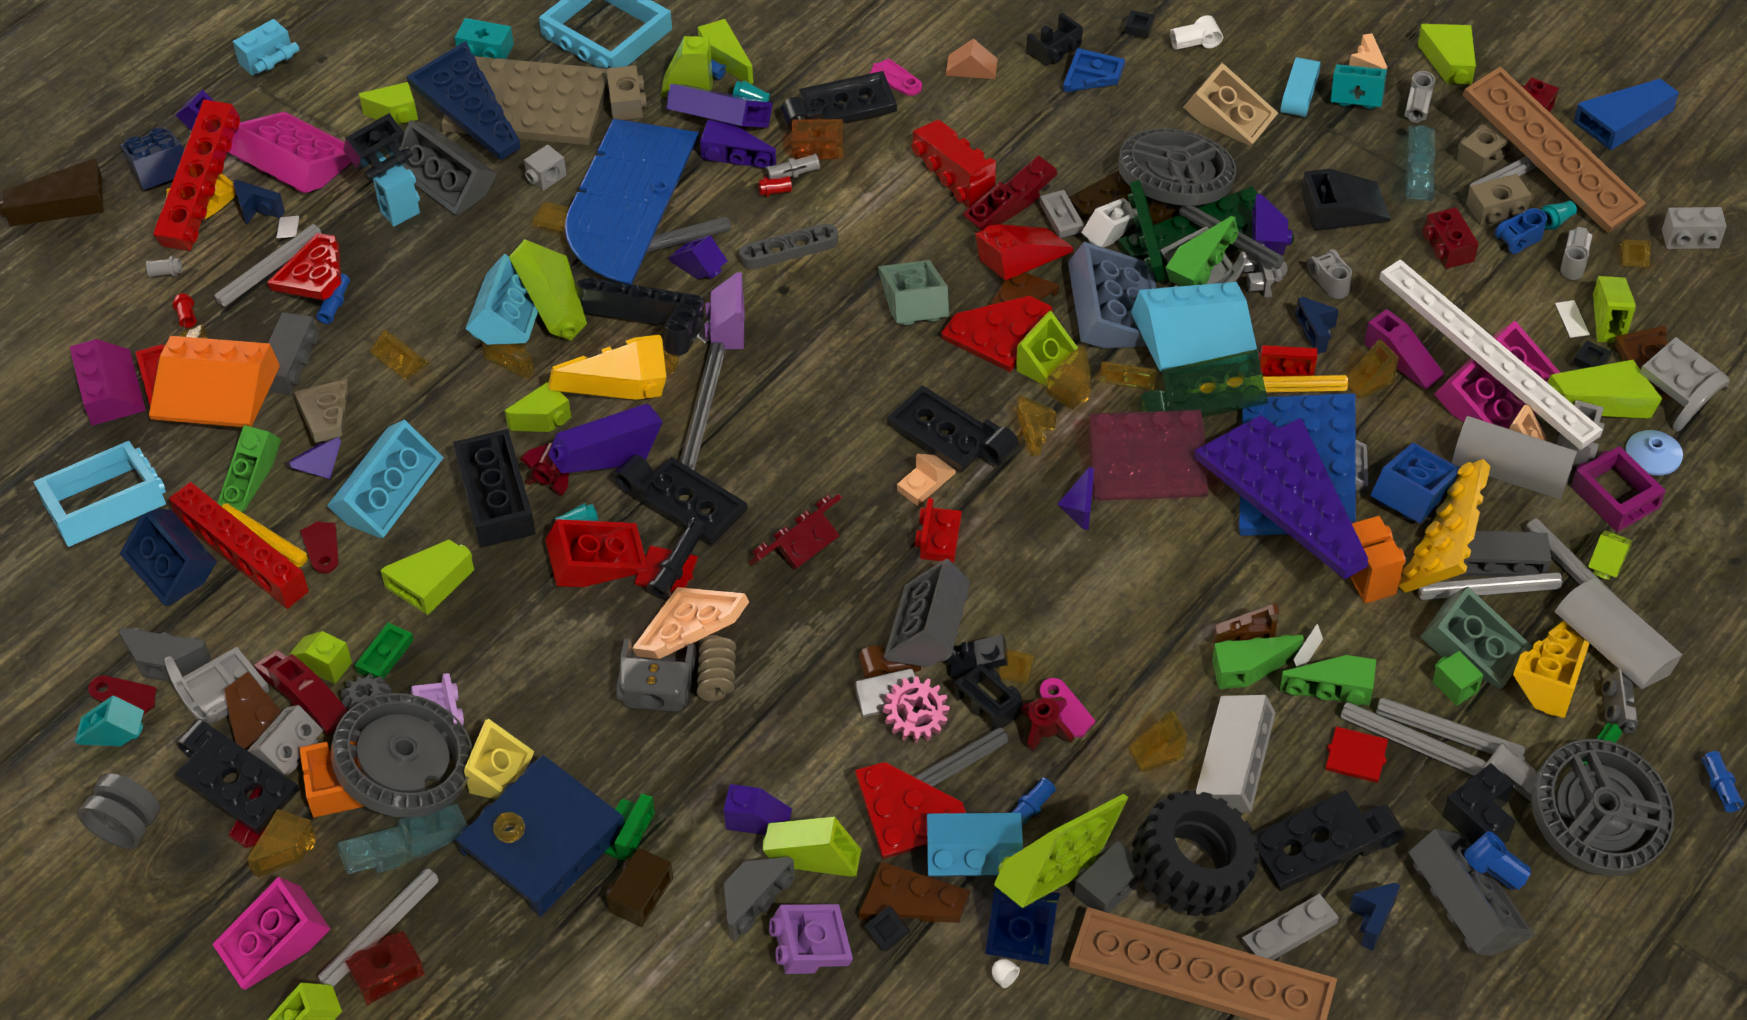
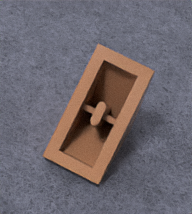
M973 38L948 56L946 76L995 79L998 58Z

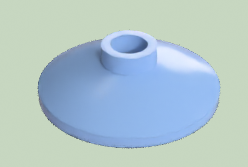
M1644 430L1635 433L1629 438L1625 448V452L1650 475L1670 474L1678 469L1683 459V452L1679 443L1670 435L1656 430Z

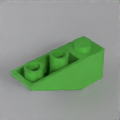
M1230 216L1181 245L1166 266L1169 281L1180 286L1206 284L1215 265L1221 263L1226 248L1229 244H1233L1238 236L1239 231L1235 217Z
M246 425L243 426L218 500L220 506L227 503L241 512L246 510L274 464L281 438L268 431Z
M1283 635L1264 639L1258 637L1251 640H1227L1215 643L1212 662L1218 689L1248 687L1292 661L1303 645V635Z
M1344 655L1285 670L1282 674L1279 692L1289 693L1294 696L1304 695L1317 697L1322 700L1350 702L1355 705L1369 706L1374 686L1376 659Z

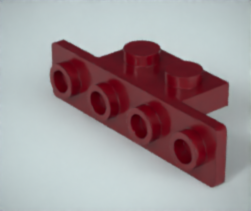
M840 493L833 498L828 494L815 504L818 508L815 512L810 514L807 510L794 520L797 525L791 530L785 526L774 534L773 537L776 541L768 546L764 542L754 549L752 553L755 557L748 561L749 565H754L775 548H778L793 570H795L838 538L840 535L823 512L843 498Z

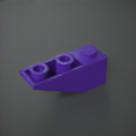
M712 120L707 121L700 140L703 160L759 168L777 165L776 149L734 124Z

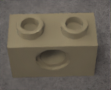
M637 66L607 68L613 119L643 118L642 107H647L645 92H640V90H644L643 75H638Z
M1488 121L1485 124L1479 125L1474 133L1468 137L1465 136L1458 144L1457 162L1481 177L1513 152L1514 144Z
M1513 174L1470 186L1466 206L1481 226L1528 210L1531 193L1518 174Z

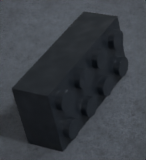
M505 429L454 441L457 463L480 548L535 535L533 516L509 430Z

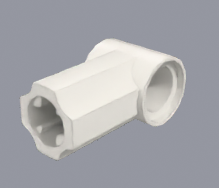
M1209 15L1200 17L1193 25L1170 29L1171 45L1174 50L1200 44L1205 48H1214L1223 40V34L1215 19Z

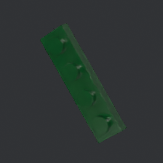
M1140 180L1130 182L1132 193L1128 194L1132 209H1137L1138 214L1133 215L1137 230L1142 229L1143 235L1139 236L1143 252L1148 251L1149 257L1145 258L1148 272H1154L1157 282L1168 279Z

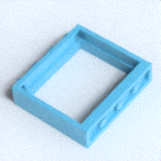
M560 0L539 17L541 36L546 38V40L578 56L582 61H586L597 68L605 69L609 68L608 66L610 68L628 66L672 30L671 11L652 0H605L646 23L612 51L605 49L563 25V23L592 0Z
M130 441L33 481L46 510L68 547L166 505L162 495L166 490L161 478L157 476L154 468L150 466L139 447L134 449ZM132 469H135L144 481L67 515L58 502Z

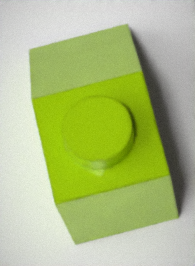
M408 82L359 93L362 111L365 116L378 120L390 113L398 125L410 122V120H418L415 102Z
M547 382L505 410L507 426L511 431L551 432L572 418L569 400L561 392L549 390V382Z
M1605 530L1600 535L1588 567L1594 569L1593 573L1601 578L1610 580L1611 576L1617 577L1633 540Z
M323 631L304 636L290 653L301 660L317 676L333 684L337 683L352 664L347 643Z
M300 983L267 1020H335L342 1010L332 985Z

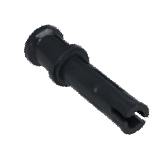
M695 518L690 519L667 560L660 562L657 575L653 581H649L646 587L651 594L664 600L670 598V590L676 580H680L683 576V565L707 528L703 521Z

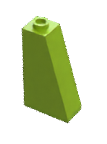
M524 239L509 256L510 261L549 332L572 341L587 325L580 299L577 296V289L567 256Z
M1634 360L1551 374L1547 382L1573 405L1578 400L1604 407L1601 416L1652 418L1662 400L1649 380L1639 373L1640 368Z

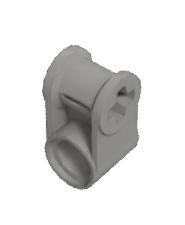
M1335 249L1328 250L1322 256H1312L1307 259L1309 274L1320 284L1328 296L1334 299H1341L1349 294L1352 270L1341 259Z

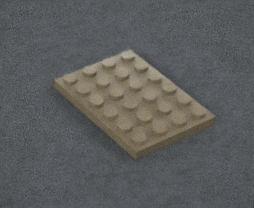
M474 56L479 69L483 72L493 90L498 104L501 105L507 121L510 122L519 139L590 145L608 87L607 69ZM444 115L441 123L443 131L467 133L449 117Z

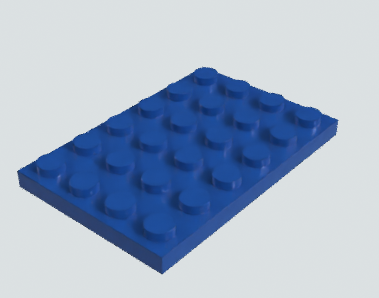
M1355 393L1243 398L1242 425L1260 415L1279 429L1298 418L1303 420L1351 523H1355ZM1240 495V536L1288 534Z

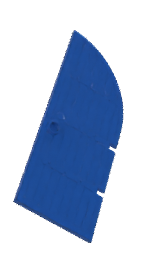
M619 119L612 120L597 150L598 154L604 156L595 155L579 187L580 191H585L586 193H576L565 220L567 242L572 252L584 265L606 278L632 285L699 137V132Z

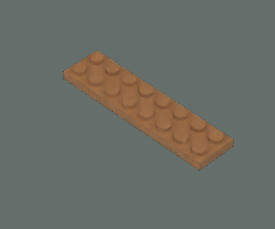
M1501 66L1464 90L1462 95L1607 233H1610L1645 207L1646 203Z
M1090 907L1086 909L1069 962V967L1249 1020H1327L1337 978Z

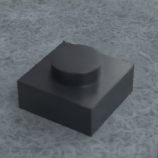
M1131 10L1124 33L1148 38L1155 22V15Z
M1587 340L1575 356L1573 365L1582 369L1606 365L1612 352Z
M892 906L886 907L865 925L884 951H889L911 932Z

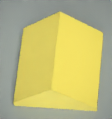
M490 719L485 720L464 769L465 777H469L467 782L469 793L497 800L510 783L515 782L524 774L534 751Z

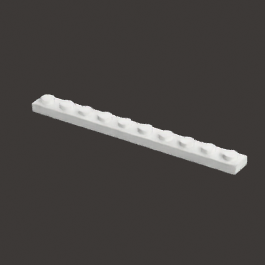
M1401 259L1381 272L1379 279L1524 403L1530 405L1531 409L1578 449L1582 450L1600 437L1603 429Z

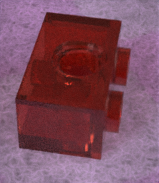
M404 931L385 937L379 944L367 950H361L345 961L350 977L367 1006L425 975L421 960ZM384 963H390L388 966L384 968H378L380 965Z

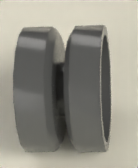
M104 774L93 788L92 793L94 796L87 797L77 814L78 818L91 833L105 842L124 849L137 848L146 834L147 830L145 827L152 825L160 813L161 806L151 792L135 781L118 774Z

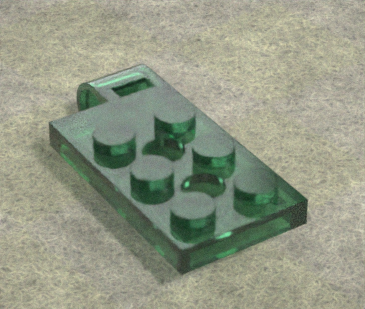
M1257 349L1163 369L1162 374L1166 392L1153 390L1139 397L1143 423L1147 427H1159L1268 403ZM1232 377L1243 379L1242 384L1238 387H1230L1228 381ZM1205 383L1215 384L1216 387L1211 393H1203L1200 390L1201 386Z

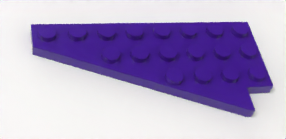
M1260 415L1195 450V459L1343 579H1347L1368 567V557L1301 418L1279 429Z

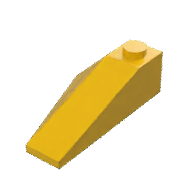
M661 335L635 337L626 340L627 345L614 350L609 346L601 349L602 354L591 358L581 356L553 366L548 384L549 390L634 400L661 397L666 381Z
M1562 621L1553 628L1543 641L1538 640L1534 643L1533 649L1529 652L1524 651L1520 654L1513 674L1535 709L1541 710L1548 715L1562 718L1566 716L1589 646V642L1565 621Z

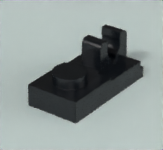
M1001 634L972 643L962 642V645L953 647L954 651L947 659L951 678L965 676L980 663L986 669L1008 665L1006 640Z

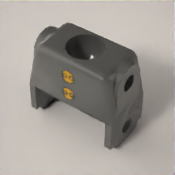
M624 638L617 683V701H622L623 705L628 708L672 712L681 711L684 706H687L689 693L694 681L696 670L695 644H688L685 660L668 656L661 659L633 657L631 639Z

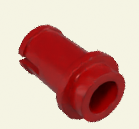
M790 176L773 179L763 177V180H758L759 193L769 197V194L791 192Z
M178 294L174 298L172 306L177 311L179 325L181 327L184 326V328H191L197 323L193 311L194 300L188 294Z

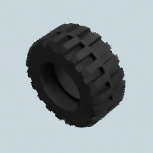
M1196 791L1169 794L1167 798H1162L1157 802L1137 829L1138 832L1135 834L1132 842L1134 848L1132 850L1133 863H1137L1135 867L1136 873L1139 878H1143L1145 881L1143 883L1145 889L1149 893L1152 891L1157 896L1156 900L1162 905L1164 903L1169 904L1173 911L1181 913L1182 910L1187 911V915L1199 916L1201 912L1203 916H1211L1217 912H1223L1238 899L1257 873L1260 854L1256 850L1258 848L1256 836L1250 833L1252 827L1248 821L1244 822L1240 817L1242 813L1236 808H1230L1227 805L1228 802L1224 799L1219 798L1217 800L1212 798L1210 793L1201 792L1197 794ZM1175 838H1186L1202 846L1211 856L1216 869L1204 868L1191 862L1181 852Z

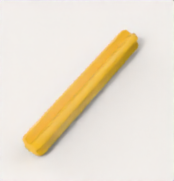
M225 503L222 505L225 510L294 565L302 567L304 563H307L308 557L305 551L230 504Z

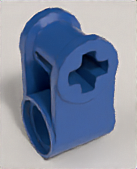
M1537 208L1528 209L1511 219L1503 221L1496 228L1494 236L1498 240H1503L1508 245V250L1512 254L1519 253L1524 248L1542 240L1547 215Z

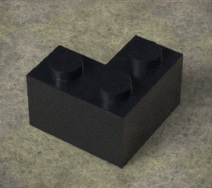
M1490 763L1447 797L1442 817L1461 834L1466 835L1472 844L1487 831L1497 835L1505 844L1510 839L1515 820L1502 807L1508 803L1514 783Z

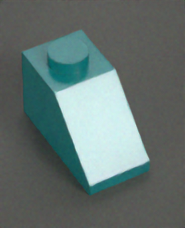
M111 696L81 717L74 742L79 745L123 746L140 735L143 728L141 720L144 710L118 697Z

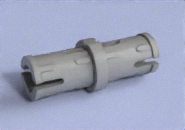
M815 153L796 160L790 158L788 162L766 168L769 179L792 176L794 179L799 177V174L819 170L820 164Z

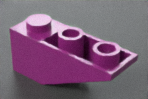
M1388 309L1368 322L1364 344L1424 390L1444 376L1443 371L1408 324Z

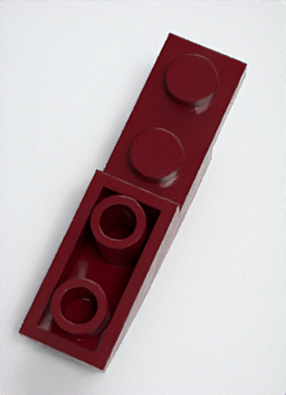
M1038 155L1005 185L1002 182H998L963 213V217L980 231L984 230L987 226L1001 224L1011 219L1040 198L1039 190L1058 175L1057 169Z
M276 650L253 665L266 682L289 698L292 706L299 705L327 735L336 730L338 723L348 712L329 687L293 654L286 656L279 650Z

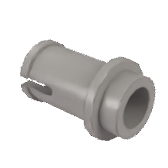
M170 256L169 259L147 261V274L150 278L162 275L176 277L182 273V262L180 258H175L174 256Z

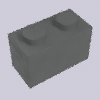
M1118 840L1110 848L1105 847L1096 857L1095 863L1089 868L1084 867L1075 878V897L1087 907L1110 913L1143 880L1136 873L1135 867L1137 863H1133L1132 851Z

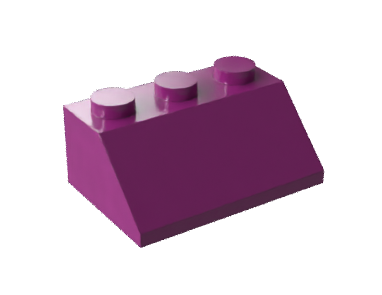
M98 339L69 346L83 404L92 426L146 411L130 349Z

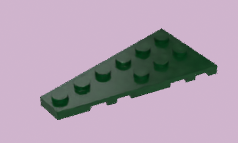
M1251 186L1215 202L1198 207V209L1221 222L1230 216L1235 217L1238 231L1252 239V207L1258 193ZM1181 215L1154 225L1160 250L1202 229V227ZM1142 230L1118 239V248L1123 254L1144 261L1146 257H1149L1148 251L1143 252L1139 236L1143 235ZM1229 244L1225 252L1241 249Z

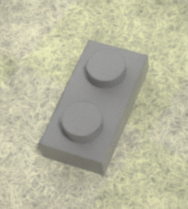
M1065 190L1040 196V205L1057 236L1064 238L1083 231L1084 224Z

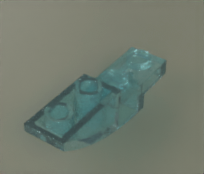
M1409 126L1405 168L1406 198L1433 201L1435 129Z
M457 803L427 816L401 818L398 820V827L338 842L337 850L347 874L373 867L377 873L426 856L459 837L461 830L467 826V823Z

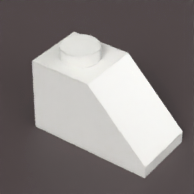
M1124 198L1096 208L1081 233L1088 238L1091 244L1103 248L1114 244L1135 223L1133 215L1138 214L1137 209H1132L1130 203Z

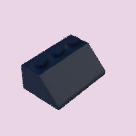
M154 509L141 515L120 552V555L164 606H170L202 586L217 562L172 510Z

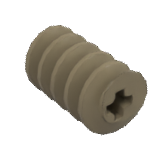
M708 635L699 640L697 694L703 700L713 702L722 700L725 695L732 693L735 689L733 681L735 680L734 671L736 668L734 663L736 659V644L731 639L718 635Z

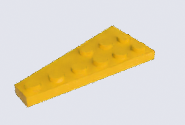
M1484 459L1473 463L1467 462L1458 470L1459 475L1454 484L1447 490L1448 495L1437 508L1435 519L1426 528V535L1415 548V555L1411 562L1403 569V576L1399 582V587L1405 593L1466 573L1467 565L1464 563V559L1470 557L1471 550L1468 544L1474 539L1480 514L1476 507L1483 501L1480 491L1487 484L1491 467Z

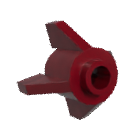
M553 443L525 451L520 460L529 468H533L525 483L527 485L533 484L536 481L544 485L552 483L550 488L559 496H562L568 488L569 473H561L548 456Z
M1061 696L1039 698L1034 702L1023 704L1020 708L1021 714L1028 717L1032 724L1027 742L1030 750H1035L1042 740L1041 737H1052L1057 733L1059 737L1072 743L1074 735L1062 722L1060 714L1067 705L1065 698Z

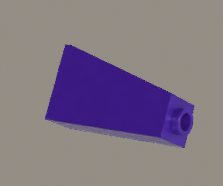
M670 84L666 109L740 126L769 128L773 103L689 85Z
M643 404L557 433L548 456L561 473L621 467L632 455H639L646 460L663 421L649 404Z

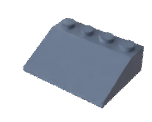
M1083 242L1068 261L1081 342L1101 348L1147 346L1131 311L1139 290L1156 289L1154 273L1148 272L1144 260Z

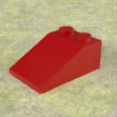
M997 224L987 226L984 230L975 233L980 261L1004 280L1074 252L1070 244L1047 228Z
M556 519L545 540L556 586L587 587L637 575L639 572L648 570L636 523Z

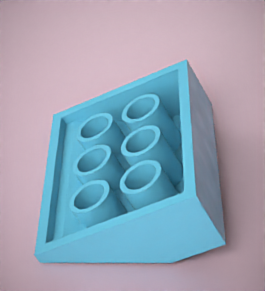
M1237 282L1139 290L1131 314L1159 371L1258 362L1259 356L1247 301Z

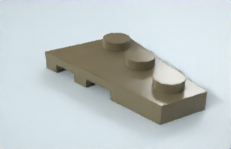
M348 379L294 392L296 403L315 443L320 441L326 442L343 436L349 392Z

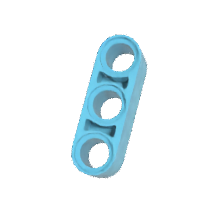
M1299 57L1295 58L1284 92L1281 113L1306 117L1319 76L1321 62Z

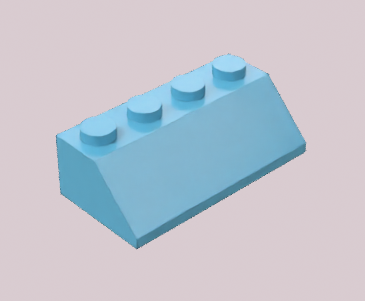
M503 254L486 273L466 326V330L473 337L482 340L487 345L526 343L529 340L538 313L509 256Z
M402 420L389 426L327 506L347 525L382 539L444 457L406 420Z

